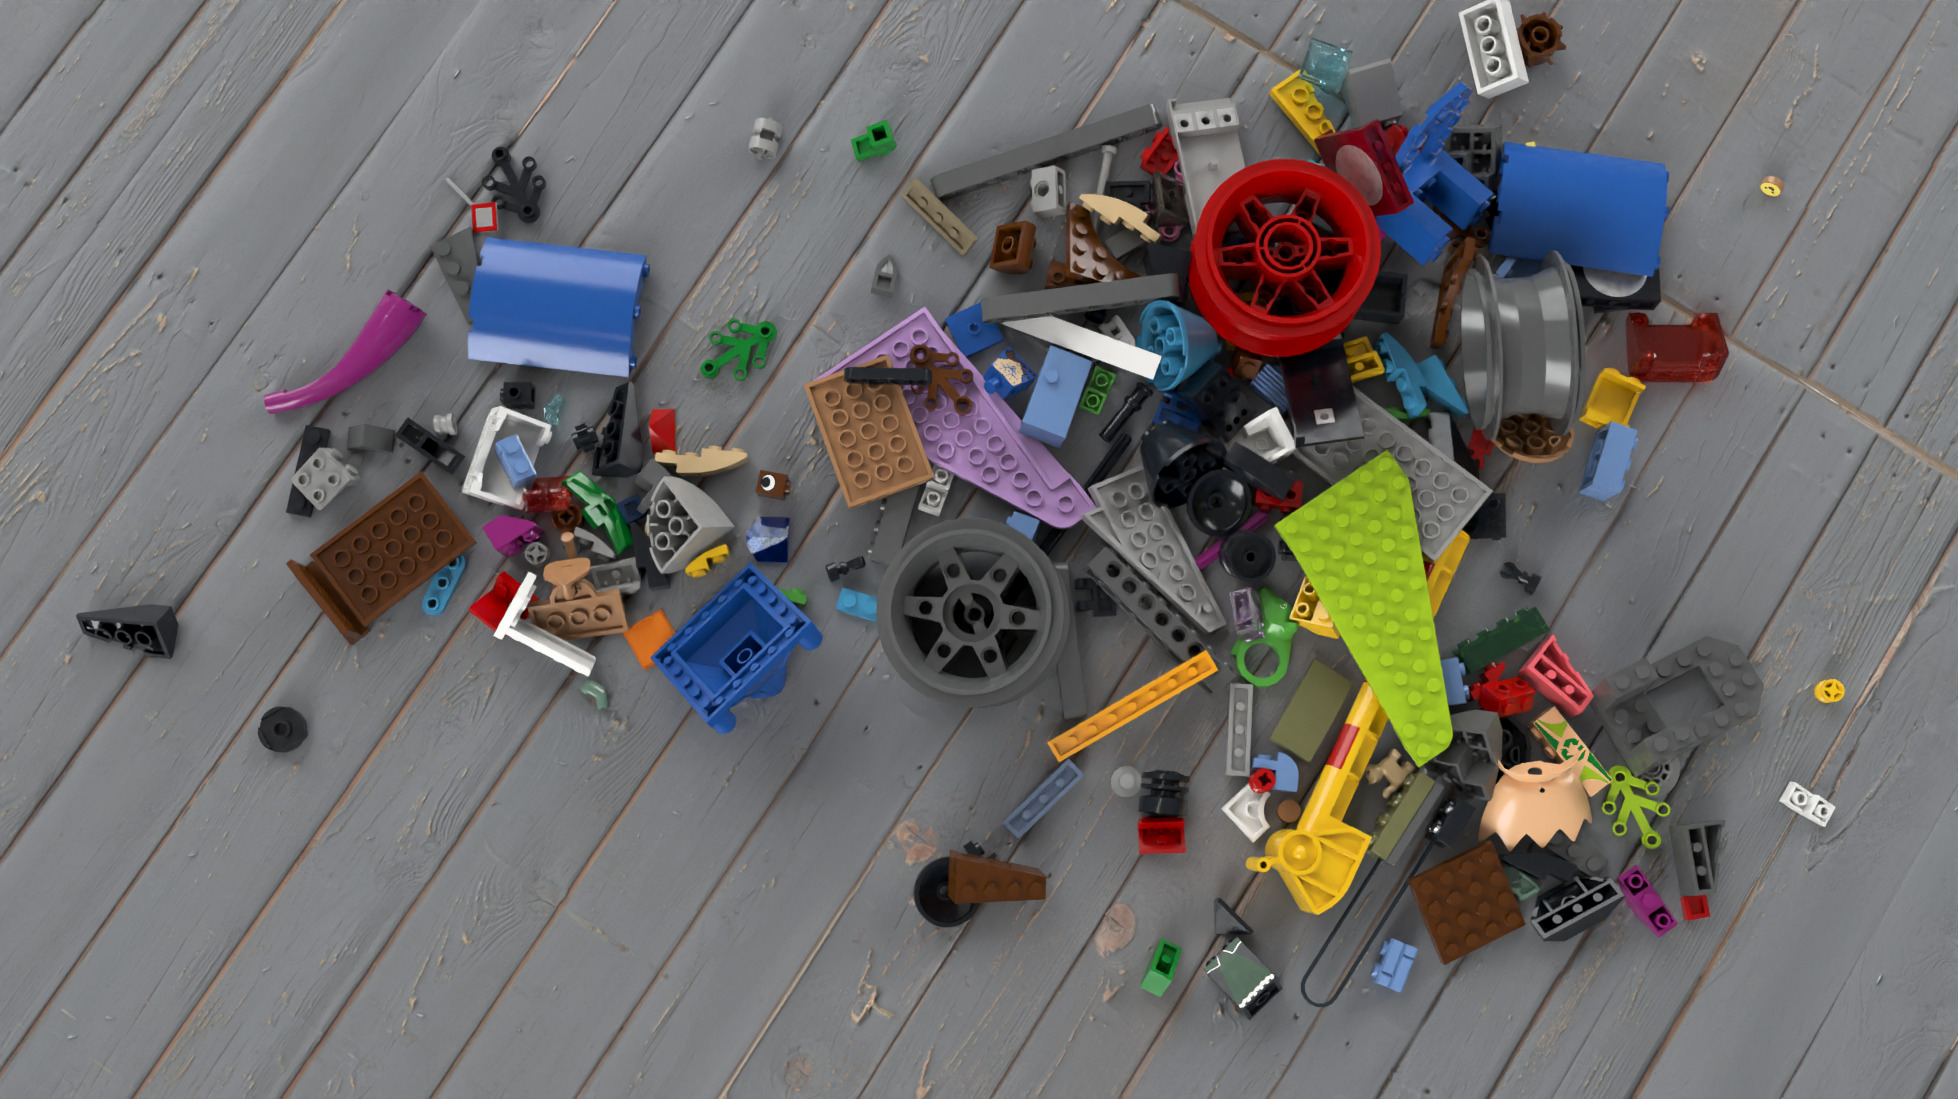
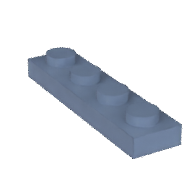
M1068 758L1002 823L1019 839L1084 774Z

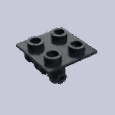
M1506 493L1491 494L1462 530L1470 536V539L1492 538V540H1501V538H1506Z

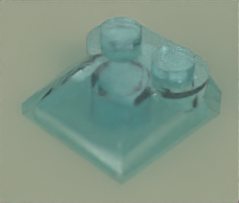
M1311 37L1298 78L1319 86L1326 94L1339 93L1353 51Z

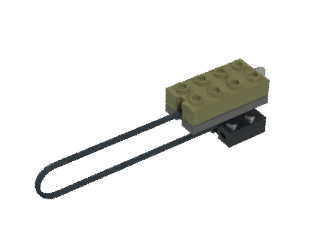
M1422 765L1419 772L1408 775L1400 786L1401 788L1397 795L1394 793L1387 802L1389 807L1386 812L1380 813L1374 824L1377 826L1374 831L1367 834L1372 839L1365 853L1377 861L1301 982V993L1304 999L1315 1007L1329 1006L1338 998L1409 885L1406 880L1334 996L1325 1003L1311 1001L1305 992V983L1308 976L1379 864L1382 863L1386 866L1396 865L1444 789L1442 785L1435 782L1439 774L1431 772L1425 765ZM1461 798L1448 799V801L1444 800L1438 808L1440 814L1436 820L1432 819L1425 830L1427 831L1425 838L1431 842L1408 879L1415 876L1434 844L1440 848H1452L1474 813L1475 807Z

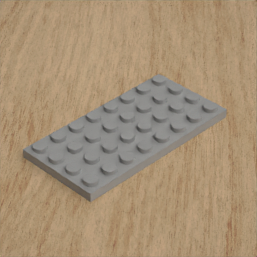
M1353 386L1364 439L1299 447L1292 454L1329 483L1335 485L1388 450L1409 478L1422 554L1435 563L1491 495L1493 490ZM1322 415L1320 418L1322 420H1327L1329 417L1326 415Z

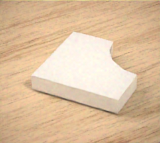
M1248 782L1221 809L1254 843L1270 828L1264 814L1265 802L1270 793L1268 791L1262 794L1255 793L1251 790Z

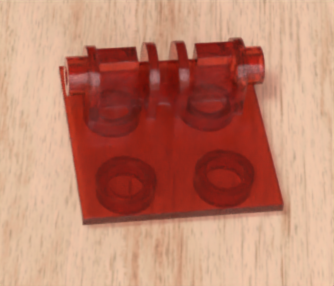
M570 476L535 478L532 489L522 494L523 501H527L525 513L569 510L573 493L565 486L563 487L561 483Z

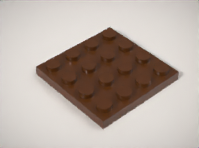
M1489 840L1407 879L1438 957L1444 965L1526 925L1493 843Z

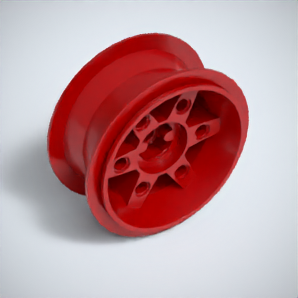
M1273 159L1247 166L1225 180L1210 196L1202 210L1190 247L1192 255L1188 270V280L1191 294L1201 315L1215 332L1240 349L1270 357H1288L1316 350L1343 332L1353 320L1374 285L1380 265L1381 240L1372 210L1364 197L1350 182L1322 165L1298 159ZM1287 203L1296 206L1291 214L1274 217L1264 204ZM1316 214L1332 228L1337 237H1319L1317 230L1312 225L1314 215ZM1236 222L1248 244L1221 248L1227 230ZM1281 242L1277 247H1268L1271 244ZM1279 252L1288 253L1290 258H1281ZM1343 269L1339 287L1331 297L1317 274ZM1227 280L1253 281L1256 289L1250 305L1233 291ZM1278 296H1288L1303 314L1277 316L1268 313ZM1257 299H1265L1268 305L1261 306L1258 304Z

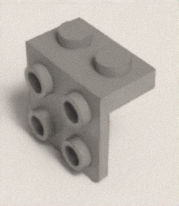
M319 447L291 479L292 483L318 510H324L346 486H357L362 481L357 475V469L347 464L342 459L343 455L335 448Z

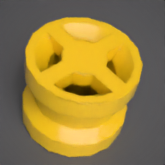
M1836 679L1821 681L1814 689L1816 698L1823 703L1837 702L1843 698L1845 693L1843 684Z

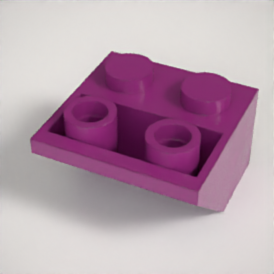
M504 515L497 517L482 527L495 550L506 557L517 555L522 551L521 547L528 543L531 544L539 541L541 535L545 533L533 521Z

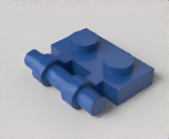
M1166 390L1163 397L1171 400L1170 404L1160 402L1152 424L1160 426L1165 420H1170L1174 424L1197 431L1201 422L1197 416H1194V412L1178 391ZM1177 403L1188 407V413L1176 408Z

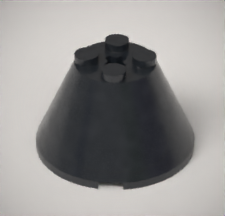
M1165 420L1160 426L1152 431H1146L1141 436L1143 442L1140 446V453L1151 501L1158 508L1166 506L1167 509H1173L1185 505L1190 487L1199 476L1207 471L1223 469L1224 467L1223 458L1227 454V449L1220 440L1174 424L1170 420Z

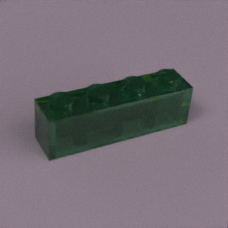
M1525 606L1516 611V617L1511 620L1507 616L1496 622L1497 627L1491 631L1487 627L1476 633L1478 638L1473 641L1467 638L1456 644L1458 649L1454 650L1453 654L1455 658L1458 657L1459 663L1464 662L1466 675L1476 672L1550 631L1537 607L1529 609Z

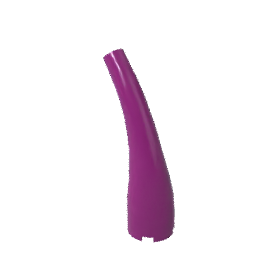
M387 289L342 360L325 375L304 387L289 392L281 390L265 394L264 403L268 413L273 414L308 406L332 397L355 385L389 360L417 331L427 313Z

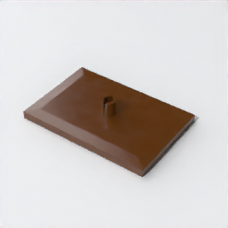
M421 471L312 552L310 556L361 624L366 627L477 542L427 476Z

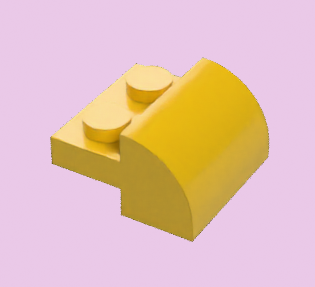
M1367 336L1344 343L1352 383L1384 373L1385 368L1376 350L1373 351Z

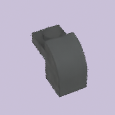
M653 459L648 462L634 482L648 492L636 509L643 515L648 509L651 510L653 503L651 498L659 482L664 476H670L668 471Z

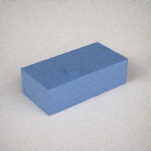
M1050 346L1018 433L1060 448L1067 435L1093 361Z

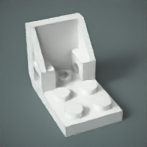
M1277 407L1268 410L1244 425L1228 443L1222 442L1227 452L1233 443L1237 442L1273 465L1289 457L1296 449L1294 440Z

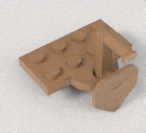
M571 532L563 533L560 539L564 543L568 559L555 561L545 566L544 580L553 583L554 586L551 590L550 599L528 603L527 608L532 624L564 641L629 631L620 589L597 592L594 585L583 578L590 573V560L578 558L573 540L574 534Z

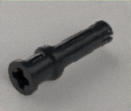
M1140 381L1136 383L1137 387L1130 396L1124 398V404L1098 434L1105 442L1110 444L1135 412L1142 409L1141 406L1149 396H1153V391Z

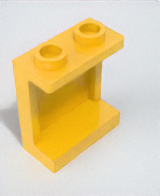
M1604 368L1598 373L1578 420L1597 429L1604 427L1611 421L1630 427V425H1627L1639 395L1645 390L1646 385L1641 384V381L1637 378L1621 375L1617 369Z

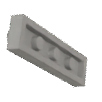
M1229 684L1225 775L1248 777L1250 774L1253 684Z

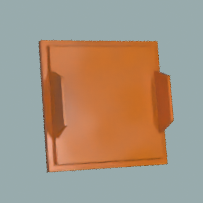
M660 609L630 626L629 631L622 633L645 671L655 665L650 657L675 634V631L663 610Z

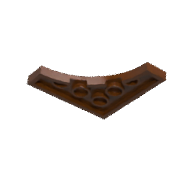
M1071 202L1066 206V277L1088 284L1142 277L1124 267L1106 250L1093 228L1089 210Z
M1467 237L1444 264L1430 348L1439 349L1443 343L1447 342L1449 330H1446L1452 317V305L1455 296L1461 292V280L1467 267L1477 256L1478 247H1475L1476 239Z

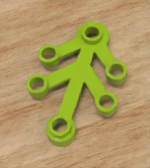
M1613 766L1608 771L1609 776L1613 780L1610 782L1611 787L1606 801L1601 805L1602 811L1607 815L1615 813V801L1620 789L1625 798L1618 818L1612 824V831L1618 836L1624 835L1627 831L1626 822L1630 811H1632L1642 831L1641 842L1649 849L1657 848L1661 843V837L1658 832L1651 829L1640 806L1653 810L1662 817L1669 815L1670 807L1665 802L1658 803L1633 794L1629 785L1644 789L1651 796L1659 793V785L1654 781L1647 782L1631 776V772L1625 766ZM1623 773L1624 779L1617 781L1615 778L1616 774ZM1650 784H1654L1656 786V790L1654 792L1648 791V786ZM1606 804H1612L1613 809L1606 811L1604 809ZM1661 805H1665L1667 807V811L1665 813H1660L1658 811V808ZM1618 824L1623 825V827H1624L1623 831H1622V832H1616V831H1615L1616 825H1618ZM1655 836V843L1649 844L1647 842L1648 837Z

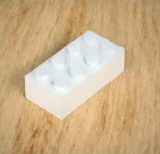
M1486 0L1459 12L1478 95L1490 99L1529 83L1510 1Z

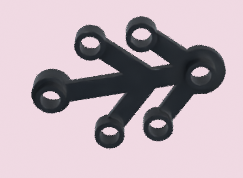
M496 147L492 151V159L498 166L502 167L510 185L498 182L492 176H485L482 184L488 191L496 190L517 197L520 204L506 201L499 194L493 196L491 202L502 199V203L497 205L498 210L505 209L518 213L519 218L525 223L535 222L540 216V208L537 203L542 190L546 187V181L542 176H534L532 179L534 188L529 200L527 199L525 191L532 172L537 168L535 159L530 156L523 159L522 165L524 169L518 181L509 163L511 161L509 151L505 147ZM499 152H504L502 157H497ZM532 161L533 165L531 167H527V162ZM538 180L543 181L540 186L535 185ZM487 181H493L491 186H486ZM526 209H532L530 214H525Z

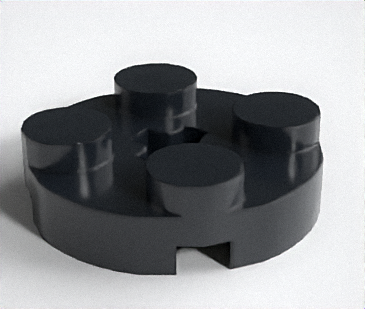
M278 706L268 710L261 718L260 728L258 727V737L263 746L269 750L281 753L295 750L308 735L305 718L299 711L291 707ZM280 724L288 727L285 735L278 734L277 732L280 729Z

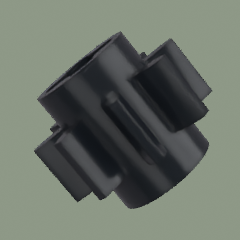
M585 423L575 426L576 432L572 433L571 436L577 450L583 448L586 453L596 449L594 443L599 442L594 427H587Z

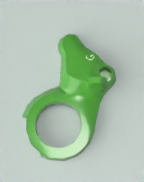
M1260 587L1255 593V601L1258 604L1259 627L1239 638L1234 644L1230 655L1235 656V667L1243 680L1248 684H1253L1254 688H1267L1275 685L1286 674L1292 638L1300 628V625L1290 621L1289 618L1293 608L1287 602L1277 597L1271 588ZM1256 643H1264L1270 646L1278 657L1276 671L1267 678L1253 676L1244 664V656L1247 649Z

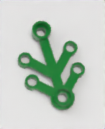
M735 318L729 320L727 325L731 333L744 332L752 334L748 339L724 336L719 331H712L709 334L711 344L715 346L722 344L734 348L714 361H704L701 365L703 376L707 379L716 378L719 374V368L740 355L738 367L735 368L733 375L739 382L746 380L751 347L759 343L757 355L752 359V364L756 369H763L766 366L765 356L768 343L774 341L777 336V330L773 323L763 321L754 326L740 323ZM738 323L739 326L737 329H732L731 324ZM763 329L770 330L767 335H763L761 332ZM714 335H719L720 339L718 341H713L712 337ZM757 359H762L763 363L761 365H756L755 361ZM708 365L713 366V370L710 372L705 370ZM738 371L744 372V376L741 378L737 377L736 374Z

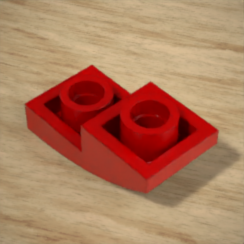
M1493 661L1483 667L1484 672L1479 674L1482 682L1479 680L1468 687L1470 689V699H1467L1468 702L1480 697L1483 685L1496 682L1506 667L1504 662L1496 664Z

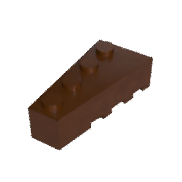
M950 850L948 896L955 904L1044 900L1046 898L1047 877L1038 868L1011 862H1001L997 859H987L969 853L963 854Z

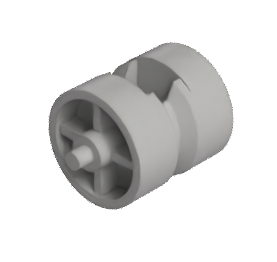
M768 117V119H755L752 131L755 136H752L750 139L748 151L759 156L758 159L763 160V158H775L779 144L776 141H779L781 138L783 126L773 121L772 117Z

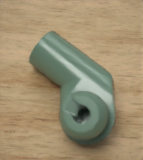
M587 680L581 685V691L584 694H590L595 697L597 710L609 708L604 686L594 680Z

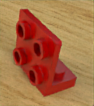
M503 571L498 575L492 590L469 607V612L496 632L521 584ZM532 594L529 602L538 601L539 598ZM528 604L520 616L524 620L530 617L527 608Z

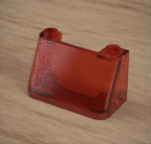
M1636 312L1628 314L1626 319V340L1629 377L1637 378L1641 382L1705 383L1713 381L1719 376L1729 356V350L1718 313H1700L1693 318L1690 325H1648L1649 318L1645 313Z

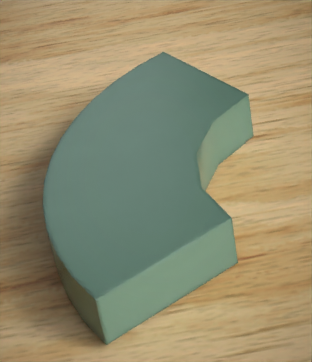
M1502 866L1511 890L1519 901L1522 902L1541 891L1537 883L1524 872Z

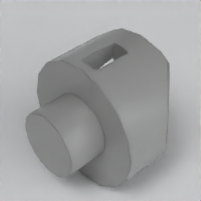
M1119 767L1110 777L1111 789L1120 797L1134 796L1141 788V775L1133 767Z

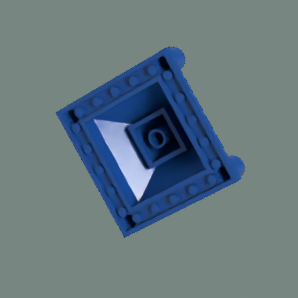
M749 563L650 658L704 721L719 734H726L731 732L736 724V717L729 709L751 697L762 699L779 694L786 682L787 666L785 664L792 654L795 645L799 643L807 651L814 650L820 646L823 635L810 619L758 569Z

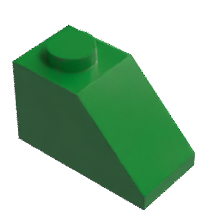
M1161 938L1145 970L1140 987L1161 997L1172 981L1182 948Z

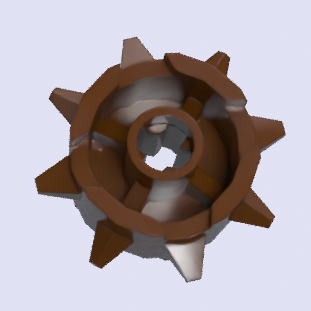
M1542 12L1541 15L1535 14L1528 18L1521 14L1522 24L1516 30L1525 66L1531 68L1533 65L1536 66L1545 62L1553 65L1552 55L1555 51L1566 49V45L1561 42L1563 26L1559 25L1554 18H1547L1546 12Z

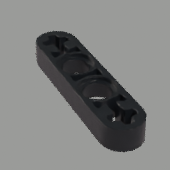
M848 367L844 369V382L850 384L930 385L932 384V371L922 368Z

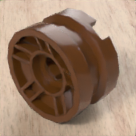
M571 501L559 502L554 506L550 515L551 523L555 529L561 533L571 532L573 534L576 527L583 528L585 517L581 513L582 509ZM570 514L573 518H570L567 523L564 521V517Z

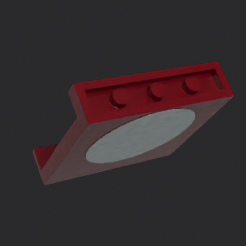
M1379 119L1372 120L1363 127L1334 133L1330 129L1314 139L1325 167L1341 175L1358 190L1371 208L1374 217L1398 214L1414 203Z

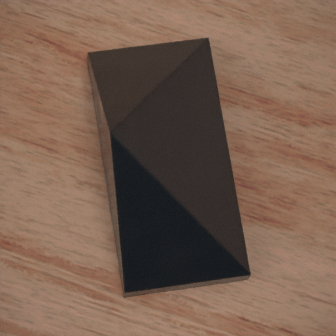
M1217 897L1214 900L1215 934H1252L1254 932L1221 898Z

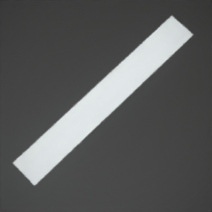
M1053 316L1000 323L1152 380L1162 357Z

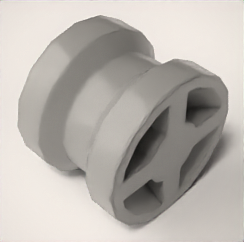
M448 413L446 416L434 415L433 423L437 437H443L445 434L457 435V421L454 413Z
M534 542L527 546L525 558L532 565L543 567L550 561L551 552L542 543Z

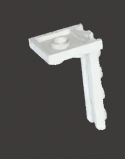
M528 572L493 636L502 640L506 634L514 640L532 647L535 651L567 665L576 672L589 676L596 661L595 656L520 618L521 613L525 610L537 587L533 585L537 576Z

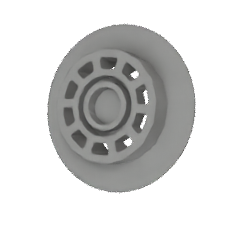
M1619 753L1616 765H1622L1629 769ZM1678 756L1636 777L1641 780L1646 779L1647 782L1656 779V783L1660 787L1657 795L1651 796L1644 789L1629 785L1633 794L1652 799L1670 792L1676 785L1680 775ZM1618 773L1619 779L1622 781L1624 774ZM1650 784L1648 786L1649 792H1654L1656 790V786L1654 784Z

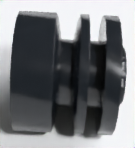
M1168 770L1142 772L1141 778L1150 779L1152 782L1151 784L1141 783V787L1151 790L1150 795L1140 796L1139 812L1187 816L1188 801L1178 798V793L1189 792V788L1179 787V782L1190 783V776Z

